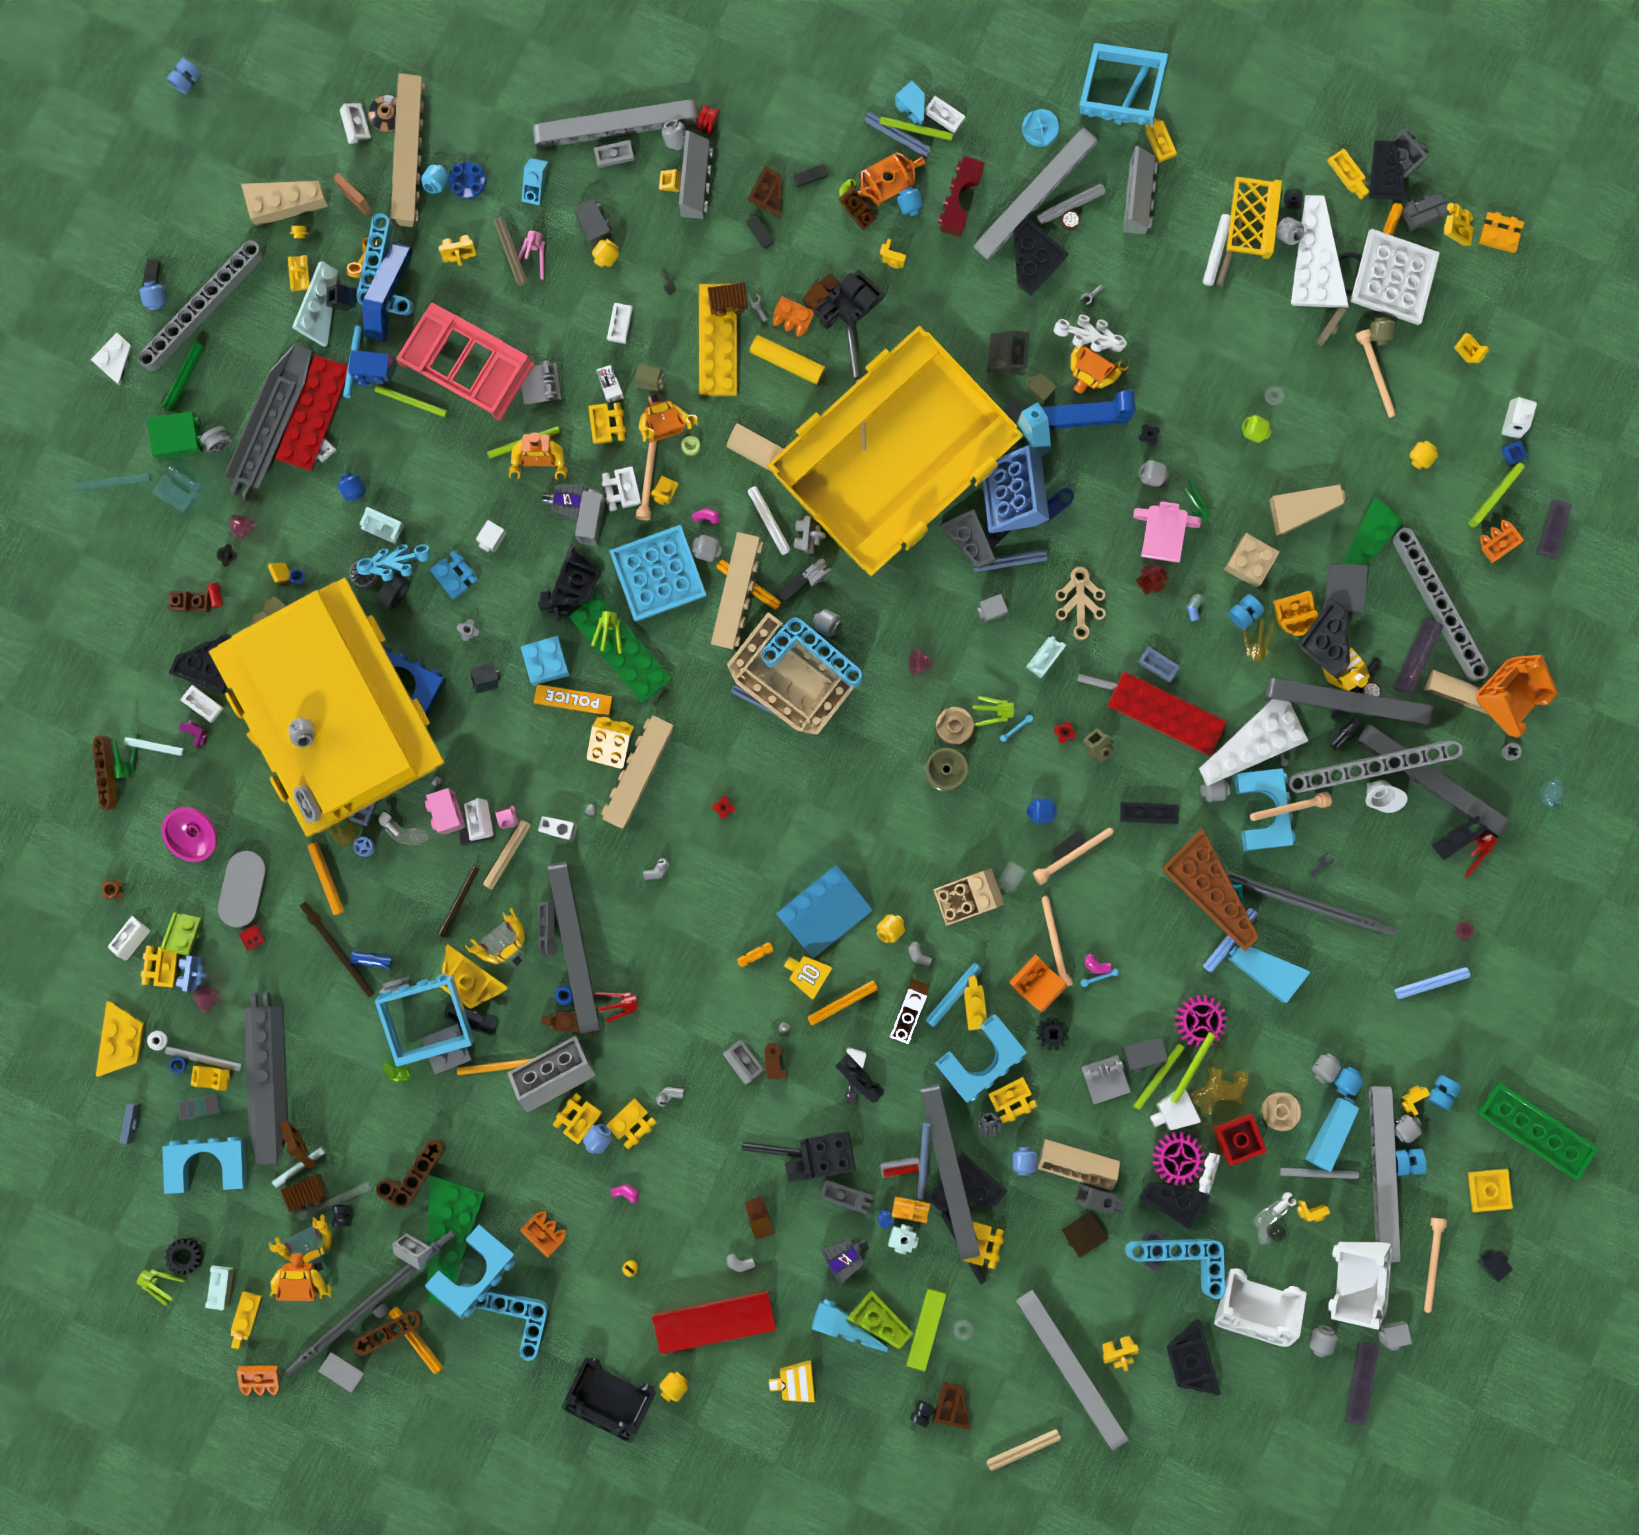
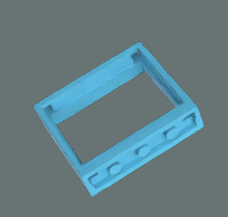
M1094 43L1079 105L1080 114L1088 115V117L1098 116L1105 120L1117 119L1124 123L1136 122L1140 125H1154L1168 67V54ZM1097 60L1159 68L1149 111L1088 102Z
M442 974L435 977L436 980L428 981V979L417 982L415 986L403 985L397 991L391 992L386 990L379 993L375 1004L396 1067L472 1045L474 1038L453 975L447 976V974ZM448 985L464 1035L403 1052L387 1001Z

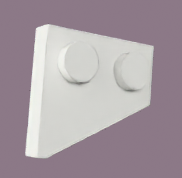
M116 333L91 361L120 385L122 383L123 370L127 367V359L133 347Z

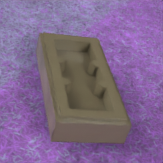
M1342 307L1337 309L1316 343L1322 346L1330 334L1334 335L1340 327L1338 322L1346 309Z

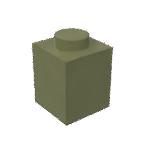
M1040 372L1036 377L1032 375L1026 382L1028 385L1026 392L1042 406L1057 388Z

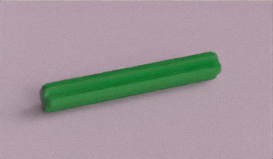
M193 343L162 405L164 409L173 411L204 349L201 343Z

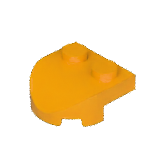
M1310 591L1273 601L1279 626L1294 636L1305 635L1318 618V612L1315 610L1312 592Z

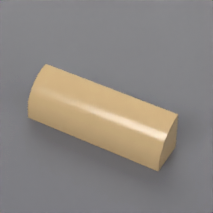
M738 423L727 442V448L769 471L771 470L767 467L768 463L784 450Z
M1431 669L1424 691L1488 714L1475 698L1476 693L1481 687Z
M1045 1139L1038 1161L1039 1170L1110 1191L1113 1190L1118 1180L1120 1161Z

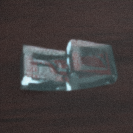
M217 1094L176 1102L180 1121L220 1113Z

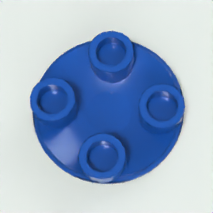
M462 162L452 166L448 183L455 195L464 199H470L478 196L484 190L486 177L480 165L472 162Z

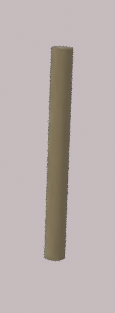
M1240 217L1235 222V226L1238 230H1240L1243 225V221ZM1238 235L1232 239V246H1236ZM1226 250L1216 282L1217 286L1224 285L1234 251Z

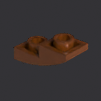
M850 187L838 199L862 230H865L877 219L870 206L862 200L855 188Z
M169 591V611L210 613L211 601L208 592Z

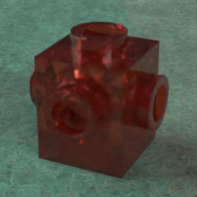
M1158 564L1154 567L1149 565L1141 571L1142 575L1135 581L1145 595H1148L1153 591L1158 593L1164 589V583L1170 579L1166 571Z

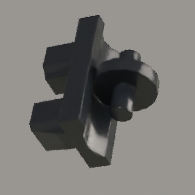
M551 591L540 592L538 608H540V611H548V617L555 616L557 621L561 620V615L567 614V607L575 606L550 605L548 603Z

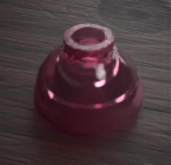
M232 515L228 519L229 528L233 533L232 536L237 539H244V536L250 534L255 527L254 521L244 516Z
M913 649L910 652L908 668L913 676L921 675L928 668L932 667V658L928 657L925 652L919 649Z
M200 987L192 992V998L201 1012H209L217 1004L220 992L211 987Z

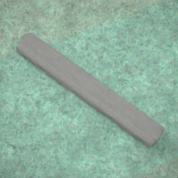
M1103 184L1090 188L1038 214V222L1043 225L1063 215L1066 211L1073 210L1104 195L1105 188Z

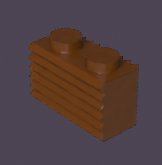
M744 282L707 288L711 315L724 316L726 312L733 311L735 314H740L748 309Z
M320 1173L280 1190L288 1212L294 1210L295 1214L307 1209L305 1205L311 1202L313 1205L325 1201L324 1197L329 1195Z

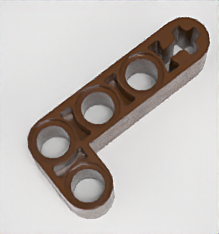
M440 1139L429 1141L402 1183L399 1184L390 1178L382 1180L376 1186L377 1194L399 1209L409 1206L445 1151L444 1142ZM437 1144L439 1151L434 1152L431 1157L428 1156L433 1151L431 1145ZM422 1160L428 1162L429 1167L427 1170H423L420 1167ZM411 1177H415L418 1180L416 1187L410 1185L409 1180ZM384 1183L390 1185V1193L383 1191L382 1186ZM400 1194L407 1196L406 1204L399 1201Z

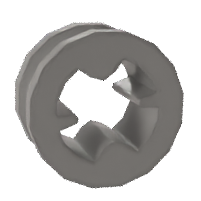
M1516 743L1506 744L1502 748V756L1506 760L1512 761L1521 756V747ZM1508 748L1515 749V756L1508 754V751H1510Z

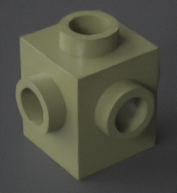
M1098 728L1083 739L1087 747L1086 753L1091 759L1096 758L1100 763L1116 752L1112 745L1114 743L1112 738L1108 734L1105 735Z

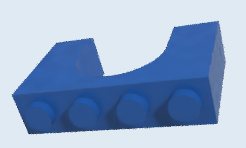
M383 645L396 670L404 669L410 671L414 676L416 687L411 699H418L428 718L446 682L442 678L443 674L433 669L429 672L425 670V665L417 661L413 664L407 661L408 657L400 653L396 656L390 653V648Z

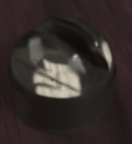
M1274 1225L1270 1228L1269 1235L1271 1239L1279 1242L1285 1238L1286 1231L1283 1227ZM1283 1232V1234L1274 1237V1234Z

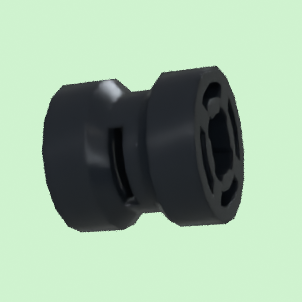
M352 1205L332 1206V1213L334 1214L332 1219L333 1227L352 1226V1219L349 1215L352 1212Z
M918 1400L916 1410L912 1412L910 1419L920 1426L928 1427L929 1418L934 1414L936 1408L922 1400Z

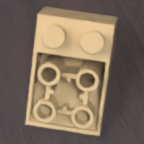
M992 868L933 889L946 926L1005 905Z

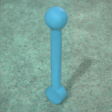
M1027 715L1024 721L1018 724L1006 735H1001L1000 740L1002 742H1006L1010 735H1012L1014 732L1020 729L1027 722H1032V715Z
M1114 968L1110 973L1089 980L1083 979L1080 984L1086 987L1089 983L1112 975L1117 976L1119 970Z

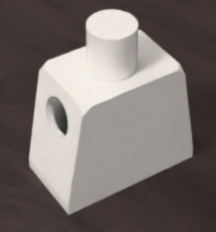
M1520 397L1512 399L1509 403L1501 434L1520 439L1531 426L1537 403Z
M1186 1089L1177 1104L1170 1100L1174 1094L1172 1092L1156 1104L1159 1113L1150 1116L1154 1127L1165 1123L1169 1130L1201 1122Z

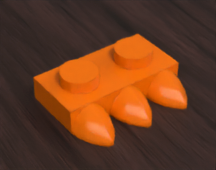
M781 296L773 312V324L778 326L785 320L784 328L786 332L792 330L797 325L796 335L800 337L808 330L815 314L813 310Z
M1506 520L1501 521L1502 531L1494 527L1491 528L1492 539L1486 535H1480L1481 550L1491 563L1524 541L1516 528Z
M546 1211L536 1213L520 1229V1232L548 1258L564 1241L566 1231L560 1230L553 1234L556 1228V1221H549L543 1224L546 1220Z
M238 1366L239 1388L244 1395L248 1396L252 1387L259 1396L264 1393L265 1387L272 1395L278 1392L280 1384L278 1366Z

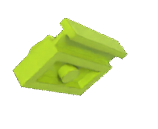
M173 912L161 949L190 956L202 922L201 918Z

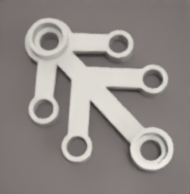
M1080 315L1077 323L1084 329L1070 326L1069 322L1064 319L1056 322L1054 327V333L1059 336H1067L1069 332L1076 334L1072 341L1076 346L1092 343L1091 349L1096 352L1107 348L1114 352H1121L1126 347L1124 338L1120 335H1114L1107 329L1108 323L1104 320H1098L1094 328L1089 324L1090 318L1088 316Z

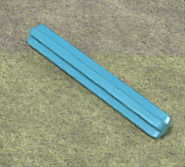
M976 963L972 964L926 1018V1021L934 1027L964 993L965 987H969L968 976L976 975L977 978L982 972V968Z

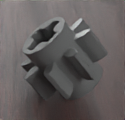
M992 1113L983 1115L982 1120L978 1119L979 1133H983L988 1138L995 1137L998 1132L1002 1131L1001 1118H997Z

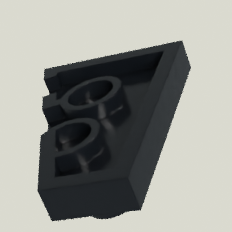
M1374 140L1368 199L1407 200L1394 141Z
M1148 1181L1139 1198L1186 1228L1191 1229L1210 1196Z

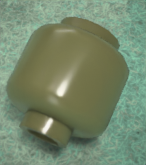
M1375 318V321L1370 324L1372 341H1377V345H1387L1388 341L1395 338V322L1391 321L1390 318Z

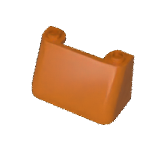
M1543 655L1513 657L1507 660L1476 693L1475 698L1478 704L1509 736L1520 737L1527 730L1526 724L1521 722L1535 705H1548L1552 703L1559 693Z

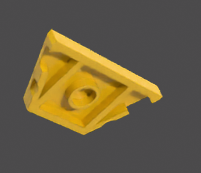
M447 944L442 974L454 976L461 1001L465 1006L472 1009L509 988ZM448 985L440 986V988L450 994Z
M111 1001L106 1002L96 1076L98 1077L139 1063L145 1023L135 1019L130 1013L122 1010Z

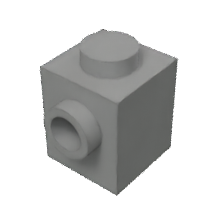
M1001 594L979 602V608H977L980 619L984 618L985 623L1008 613Z
M1400 1321L1380 1326V1332H1378L1379 1340L1387 1348L1400 1350L1403 1348L1402 1346L1412 1344L1407 1323Z

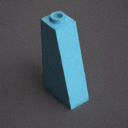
M1037 402L1021 412L1017 428L1024 435L1021 438L1024 445L1031 446L1043 457L1051 452L1049 421L1047 415Z
M1234 945L1229 951V961L1282 1003L1289 1001L1310 974L1306 969L1252 947L1244 951L1239 945Z
M1347 1097L1336 1099L1305 1160L1329 1172L1332 1171L1359 1110L1354 1105L1355 1101Z

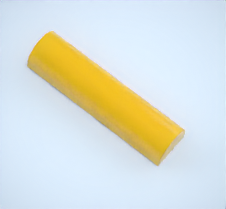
M760 335L755 337L750 348L751 354L816 385L825 370L824 366Z

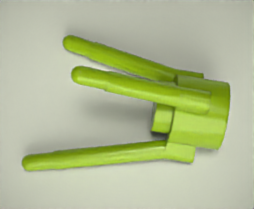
M602 612V618H599L592 646H595L601 628H604L601 651H604L608 629L612 630L615 626L618 653H622L620 620L617 619V613Z
M979 696V700L998 705H974L972 707L979 710L997 711V716H1001L974 723V727L1008 721V718H1013L1014 704L1008 703L1007 700Z
M154 1269L150 1272L144 1270L136 1283L165 1306L167 1302L162 1297L169 1301H172L173 1298L155 1286L158 1282L156 1276L185 1282L184 1278L161 1273Z

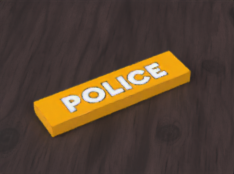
M537 684L534 704L610 716L613 697Z

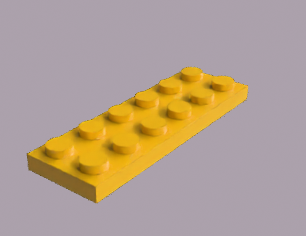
M699 284V396H737V314L733 311L726 312L724 316L711 315L707 290L708 287L730 284Z

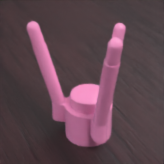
M529 231L518 257L521 261L526 250L525 259H528L531 250H538L540 248V279L543 280L545 242L542 241L543 235L541 233Z

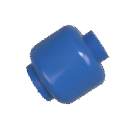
M351 472L341 476V481L337 484L342 497L345 500H350V502L363 497V493L366 490L361 477L357 474L352 475Z
M1034 799L1027 806V816L1036 824H1048L1057 815L1056 805L1050 799Z

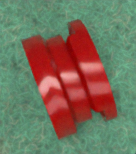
M705 104L700 112L696 129L707 131V134L712 135L720 117V110H713L711 106Z

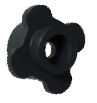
M1144 424L1141 427L1142 433L1139 436V440L1155 445L1158 441L1157 434H1159L1160 429L1157 426L1150 427L1148 424Z
M226 544L225 547H221L217 551V559L225 567L229 566V563L237 558V554L233 552L232 545Z

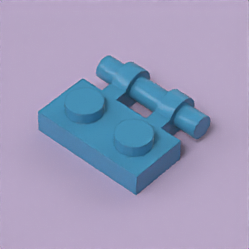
M454 550L449 554L453 559L450 564L444 558L430 569L453 600L469 589L465 585L467 580L472 584L478 581V578L474 575V570L469 568L464 562L463 556ZM457 567L463 572V575L460 577L454 571Z

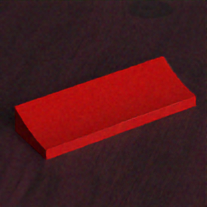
M768 1290L654 1313L652 1315L660 1354L776 1331Z

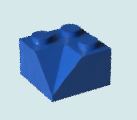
M351 350L348 373L359 386L368 387L369 384L375 385L377 383H384V381L390 382L396 369V364L389 354Z

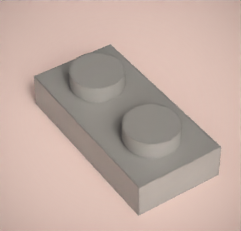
M630 140L594 148L598 168L634 160Z

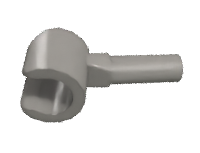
M1099 285L1090 294H1083L1081 301L1088 297L1090 301L1086 303V306L1091 305L1092 298L1103 289V286Z
M756 295L758 302L754 303L750 298V305L758 311L762 321L765 322L767 318L761 307V298L759 295Z

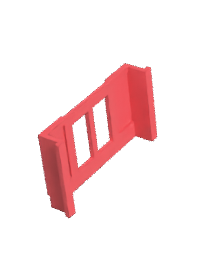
M432 302L396 358L397 363L402 367L408 366L490 412L498 421H501L535 365L526 354ZM454 330L470 340L448 377L433 370L431 366ZM478 343L492 351V354L469 390L453 380L474 345Z

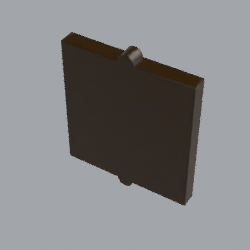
M1090 1211L1062 1229V1232L1069 1241L1068 1245L1073 1247L1079 1258L1108 1239L1101 1229V1224L1097 1223Z

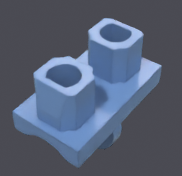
M187 956V958L180 959L179 967L180 969H185L184 977L179 976L177 978L176 986L182 988V991L199 992V985H202V979L209 977V974L203 973V957Z

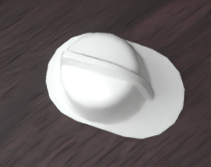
M1378 780L1373 783H1367V797L1365 801L1367 806L1382 812L1391 813L1400 810L1407 803L1406 793L1401 789L1393 787L1389 782Z

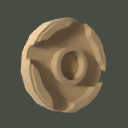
M950 707L943 710L936 721V732L939 738L950 745H960L966 742L974 730L971 715L960 707Z
M1277 1092L1268 1096L1263 1102L1261 1110L1265 1123L1278 1131H1288L1294 1128L1300 1121L1302 1113L1301 1106L1296 1098L1284 1092Z

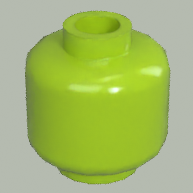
M1253 415L1247 417L1242 425L1244 437L1256 443H1261L1264 439L1267 440L1271 435L1269 421L1260 416Z

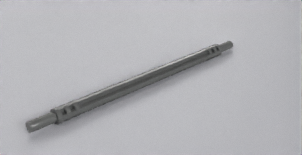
M1226 871L1232 885L1242 884L1244 889L1374 932L1377 930L1392 936L1396 934L1395 928L1380 924L1377 920Z
M450 1230L438 1241H434L429 1245L433 1251L426 1262L442 1250V1247L456 1236L453 1230ZM407 1264L319 1340L301 1353L299 1358L285 1369L286 1374L290 1376L303 1364H308L310 1360L314 1359L323 1349L418 1269Z

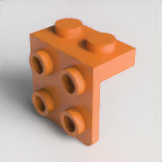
M1036 954L1009 981L1013 988L1040 1012H1043L1067 987V983L1048 968Z

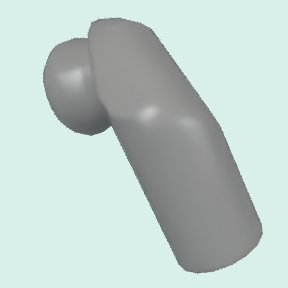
M659 859L653 870L643 871L644 880L662 878L669 867L667 860Z
M912 942L908 948L912 961L929 967L932 958L922 955L920 943Z
M664 1088L657 1095V1104L664 1107L673 1097L683 1098L684 1089Z
M730 1254L726 1258L727 1266L737 1272H743L756 1267L753 1257L741 1261L737 1259L735 1254Z

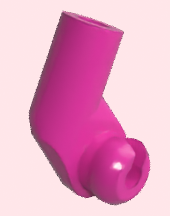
M708 508L692 513L695 523L703 519L710 520L712 525L720 522L719 513Z
M1088 954L1085 956V966L1094 974L1111 972V963L1100 964L1095 960L1094 955Z
M628 1184L610 1189L613 1198L623 1195L631 1203H636L639 1200L638 1191Z

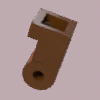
M769 1043L765 1047L767 1079L787 1077L786 1070H781L779 1057L782 1050L777 1043Z

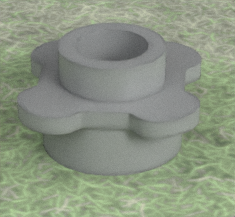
M468 619L466 623L458 624L457 626L463 641H468L474 636L479 635V630L474 626L475 622L472 619Z

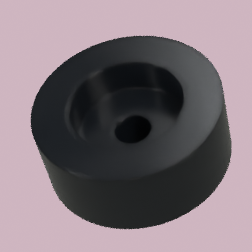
M1296 188L1286 191L1284 204L1291 209L1300 207L1303 203L1302 191Z

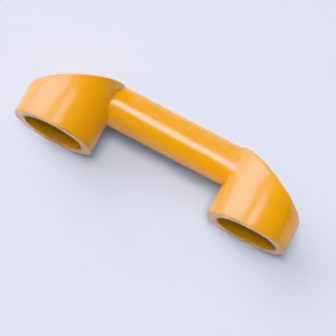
M369 237L362 241L363 254L358 263L352 262L347 266V274L350 277H361Z

